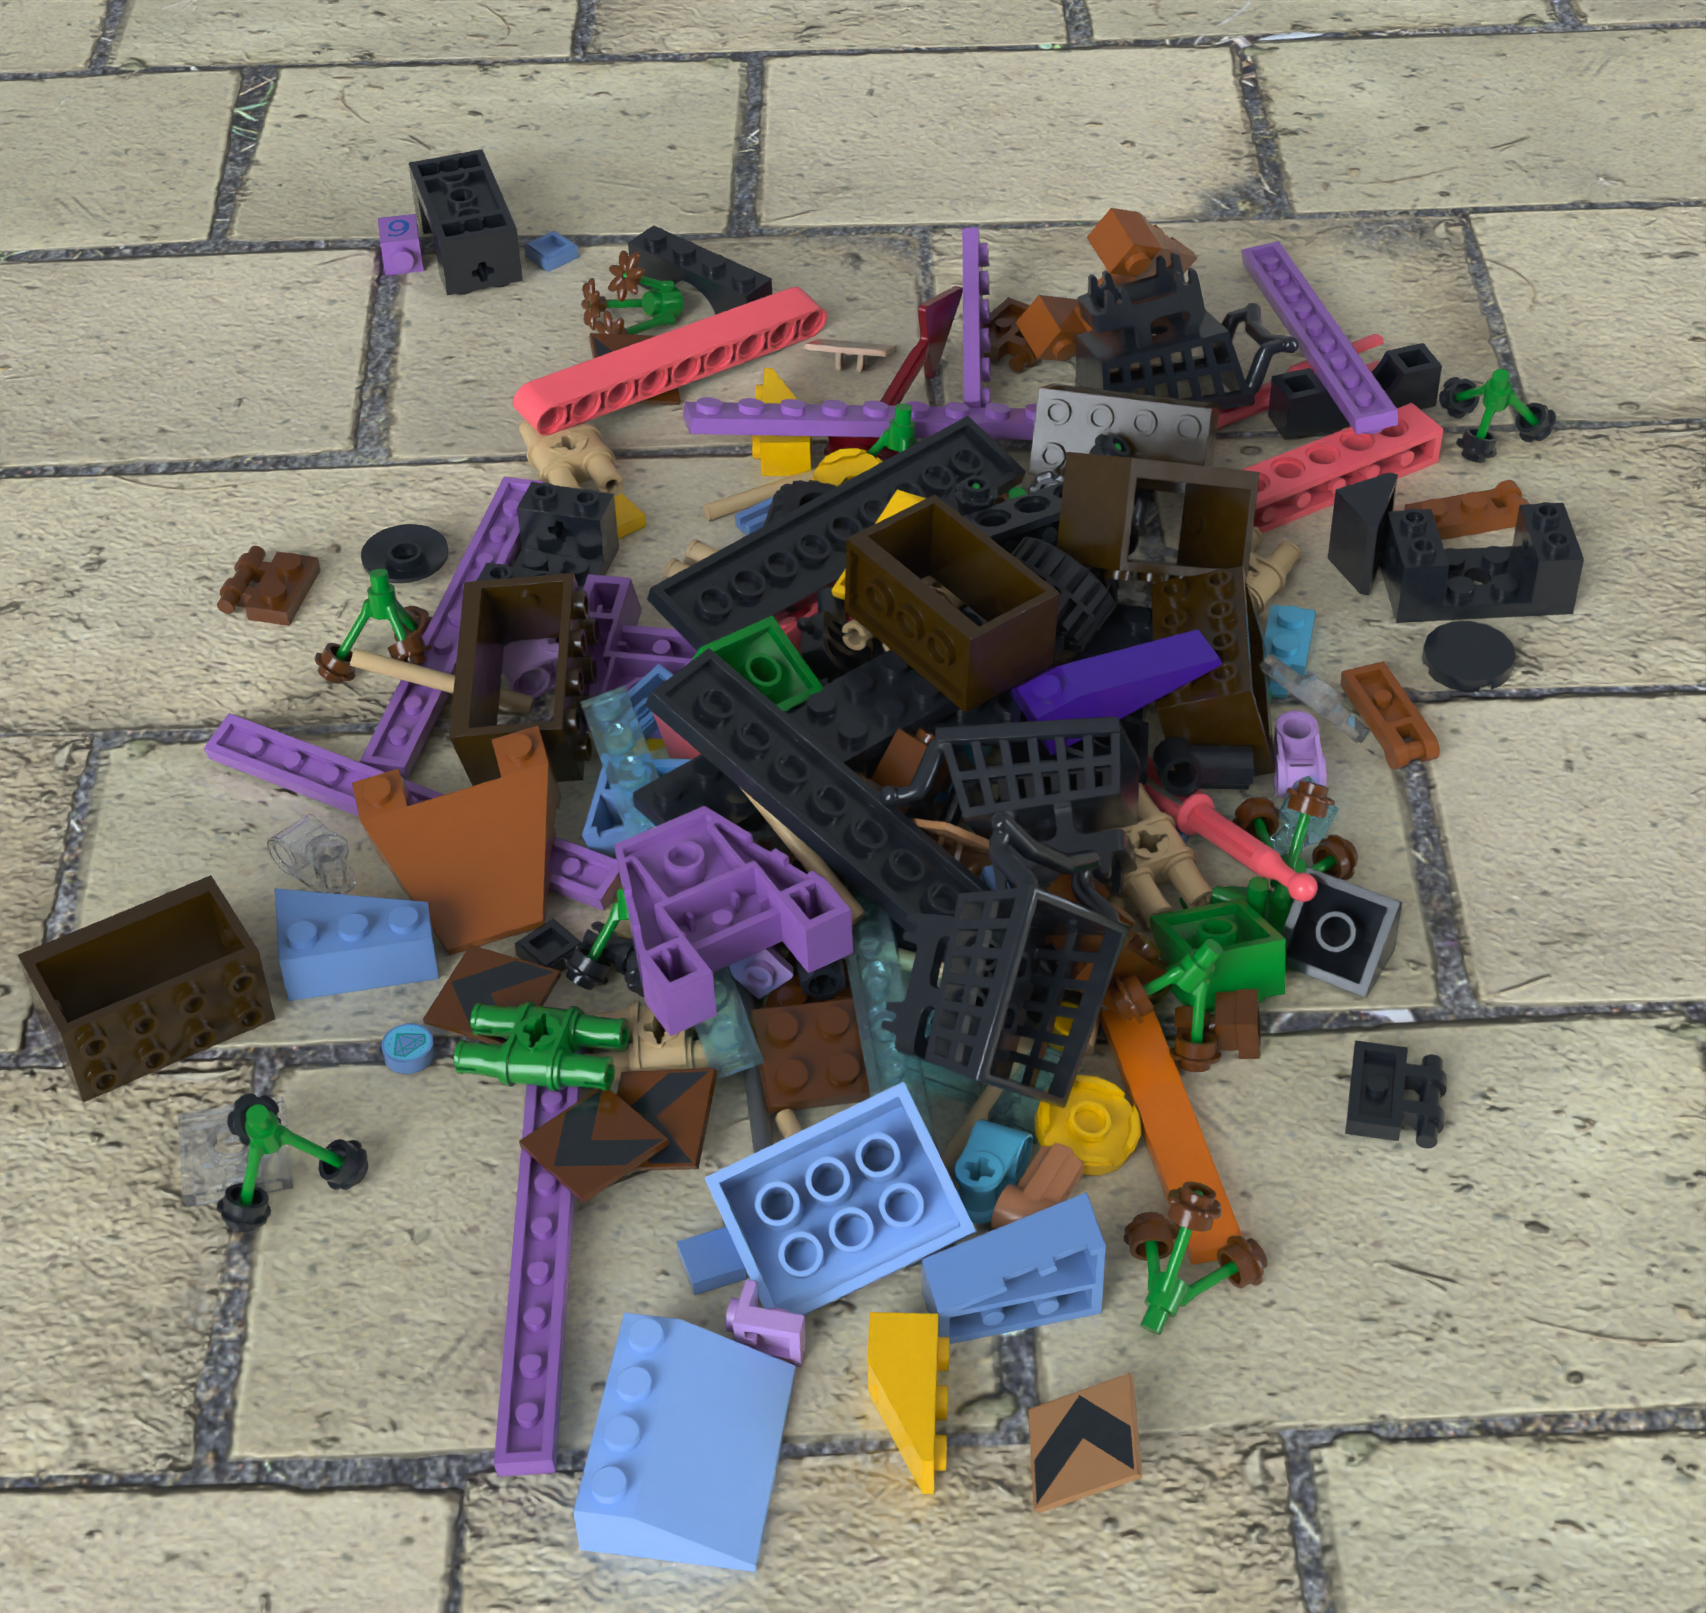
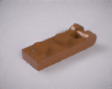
M1505 480L1494 489L1405 504L1404 510L1432 509L1440 538L1445 540L1516 527L1519 505L1530 503L1527 499L1521 498L1522 492L1515 481Z
M1384 661L1342 671L1340 686L1383 748L1386 762L1391 769L1406 767L1411 760L1420 759V761L1426 762L1439 757V743L1435 734ZM1410 737L1412 741L1404 742L1402 738Z

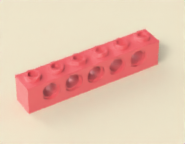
M1410 403L1397 408L1398 425L1384 428L1379 433L1356 434L1353 428L1349 427L1242 469L1260 472L1254 526L1262 533L1334 505L1336 489L1386 473L1398 474V478L1438 463L1443 428L1417 406Z

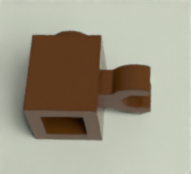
M898 728L870 780L882 787L886 785L899 787L911 785L924 751L929 742L936 738V735L922 728H919L916 734ZM946 756L943 759L932 788L924 797L930 806L938 792L947 793L953 783Z

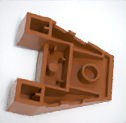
M1110 208L1087 236L1107 271L1111 274L1115 286L1156 275V258L1158 256H1162L1166 260V267L1171 265L1170 254L1176 252L1181 260L1183 274L1197 260V256L1193 251L1174 237L1169 238L1156 224L1153 226L1144 215L1136 211ZM1102 277L1099 279L1098 285L1103 283ZM1038 295L1016 322L1037 359L1067 361L1076 355V335L1093 330L1080 316L1078 299Z
M538 725L492 739L501 778L414 804L399 769L352 782L360 822L375 852L382 862L386 864L397 883L412 901L428 902L433 933L449 955L466 951L470 944L482 946L539 928L545 924L551 881V869L549 866L552 847H555L556 831L554 826L556 809L560 807L561 793L550 754Z

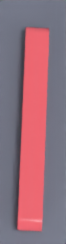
M791 287L524 384L515 394L513 407L540 435H551L809 339L822 330L827 321V313L803 289Z

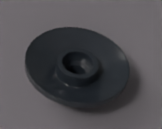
M403 524L381 530L369 538L362 548L361 560L368 574L375 569H386L388 571L389 583H410L425 579L440 570L447 561L449 550L446 539L437 530L424 525Z

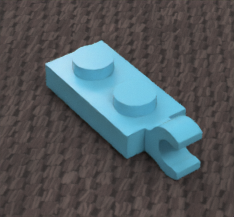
M1271 604L1264 642L1266 646L1268 675L1271 679L1269 689L1274 698H1287L1290 678L1304 680L1316 610Z

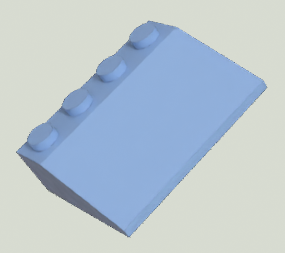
M904 1082L704 1177L750 1279L757 1281L758 1297L764 1309L781 1308L794 1314L807 1315L977 1233Z
M624 1313L573 1510L580 1550L756 1572L796 1375V1366L682 1319Z

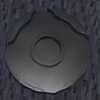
M1454 621L1436 627L1427 635L1423 646L1422 661L1423 665L1426 664L1429 668L1428 674L1434 681L1453 690L1479 692L1480 687L1491 685V690L1500 687L1510 678L1516 653L1513 643L1503 632L1487 624L1473 621Z

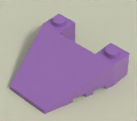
M588 574L583 591L587 592L589 599L590 618L597 619L600 632L599 645L592 647V656L595 657L597 665V681L594 684H590L589 694L593 697L595 716L593 722H587V732H595L593 723L655 666L660 664L672 674H676L690 663L697 653L676 629L637 626L642 608L632 580L629 577ZM634 709L620 722H618L613 728L616 729L619 725H621L631 714L635 712ZM659 728L649 738L662 739Z
M706 806L614 844L645 1002L670 1036L717 1015L713 972L782 941L808 973L853 953L851 909L828 881L812 870L805 874L789 864V856L776 848L769 852L753 842L751 833Z

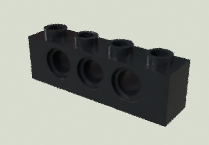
M1064 481L963 517L979 530L988 534L993 541L1010 554H1012L1024 537L1040 539L1056 547Z

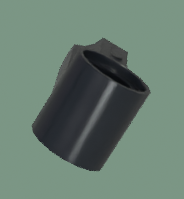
M1170 737L1161 741L1154 749L1153 764L1162 786L1171 795L1179 797L1188 796L1198 789H1249L1250 784L1253 783V750L1250 745H1192L1185 738ZM1176 763H1187L1180 770H1169Z

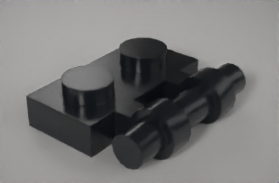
M1355 1040L1345 1134L1399 1141L1401 1125L1411 1126L1416 1131V1144L1425 1149L1435 1147L1438 1134L1444 1128L1445 1118L1444 1110L1440 1107V1098L1445 1095L1447 1090V1075L1443 1071L1442 1058L1438 1055L1429 1054L1423 1057L1422 1065L1407 1063L1408 1047ZM1404 1089L1415 1090L1419 1095V1101L1404 1099Z

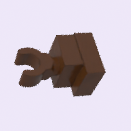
M1257 989L1216 992L1215 1015H1210L1205 1011L1203 1031L1211 1032L1217 1036L1218 1051L1238 1050L1239 1059H1260L1261 1019ZM1181 1006L1175 1008L1174 1026L1177 1027V1033L1192 1029L1193 1007Z

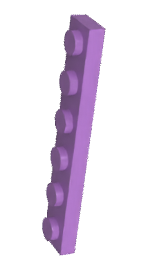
M978 227L962 228L964 404L969 407L985 408L987 404L992 403L990 387H984V382H991L990 358L984 357V353L991 352L989 328H983V324L990 323L989 300L983 299V295H990L988 270L983 271V267L990 266L988 243H980Z

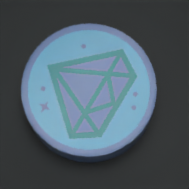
M415 1023L398 1025L389 1030L382 1040L381 1046L385 1064L396 1073L413 1074L427 1068L434 1060L435 1046L433 1036L422 1025Z

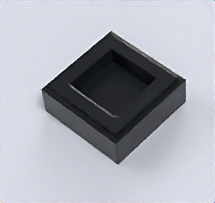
M554 918L514 943L516 955L520 959L556 969L560 972L567 969L563 962L564 957H570L576 946L583 947L582 942Z

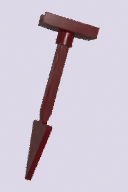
M953 286L919 305L920 340L908 354L880 402H884L888 406L900 404L923 365L925 377L932 379L935 377L963 294V287ZM828 436L829 442L824 448V456H828L840 449L858 448L868 451L880 437ZM885 446L875 458L878 457L885 461L898 454L899 451L891 450Z

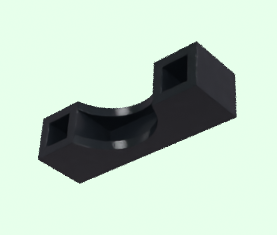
M652 226L628 242L629 257L634 252L640 253L636 267L645 270L643 276L660 281H673L674 285L680 281L691 284L706 297L715 315L772 295V278L698 246L691 241L678 237L662 228ZM638 284L639 286H641V287H643V288H646V289H648V290H650V289L652 288V287H648V286H645V285Z
M1424 343L1386 351L1379 364L1371 373L1394 406L1400 408L1413 403L1421 410L1435 407L1437 404L1442 365ZM1311 368L1272 376L1268 417L1285 440L1350 426L1325 386Z

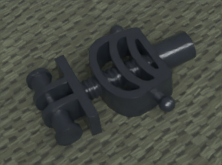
M833 587L823 588L817 592L818 614L808 618L801 617L797 621V628L801 631L800 650L802 658L813 674L820 679L819 682L822 686L869 662L871 649L868 645L861 650H853L845 645L843 636L846 633H842L843 626L848 623L846 612L844 611L845 600L833 596L831 591Z

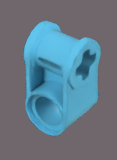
M979 1119L976 1122L968 1143L960 1158L956 1161L954 1168L956 1182L960 1185L957 1193L972 1223L982 1224L990 1222L994 1207L1004 1188L1009 1184L1015 1185L1022 1178L1031 1157L1033 1135L983 1119Z

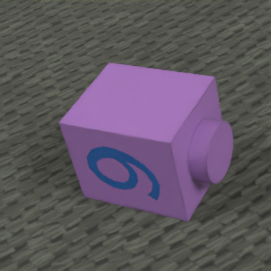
M416 214L378 218L385 276L424 271Z

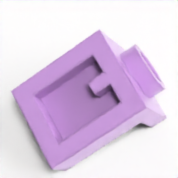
M776 944L724 967L729 974L758 1000L790 980L794 973V967L781 956L782 952L777 948Z
M746 1279L740 1299L731 1298L726 1315V1331L733 1332L734 1341L797 1367H802L806 1352L805 1315L794 1314L781 1308H759L757 1281Z

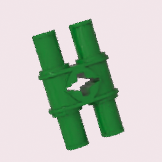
M532 1001L522 1003L519 1007L488 1005L477 1002L473 1007L470 1019L473 1035L502 1037L508 1039V1041L502 1045L460 1040L454 1052V1066L456 1067L455 1071L457 1074L466 1073L498 1078L499 1082L509 1087L517 1083L548 1087L552 1092L563 1090L566 1086L609 1091L615 1075L613 1058L608 1056H587L576 1054L575 1052L579 1051L581 1047L624 1052L630 1035V1029L627 1026L628 1020L626 1018L615 1019L586 1015L577 1006H571L569 1009L536 1006V1003Z

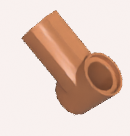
M1056 1142L1051 1146H1042L1017 1186L1009 1184L1002 1191L994 1207L991 1229L995 1230L1066 1201L1083 1175L1084 1163L1067 1146Z

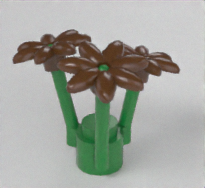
M622 250L619 255V265H611L609 267V271L616 277L610 282L608 290L611 292L617 291L618 299L606 300L605 296H600V292L595 291L594 278H591L582 288L585 298L581 302L582 308L585 309L584 324L590 326L592 330H597L599 333L635 335L661 325H674L675 318H678L683 310V297L680 290L674 287L673 281H660L643 276L645 270L636 267L640 258L639 252H634L629 257L628 253ZM638 284L652 287L650 291L644 293L642 299H625L628 291L634 295L638 293ZM606 308H643L645 314L650 315L653 319L625 328L624 319L618 318L614 322L611 313L606 311ZM600 312H604L603 322H596V318H600Z

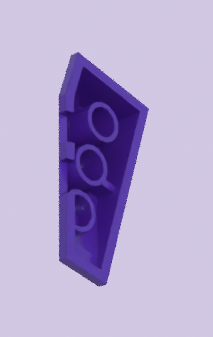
M1194 630L1050 667L1009 690L1028 721L1117 716L1121 719L1221 666L1222 663L1201 632ZM1083 738L1066 739V746L1068 747ZM1055 740L1042 741L1050 755L1056 753Z

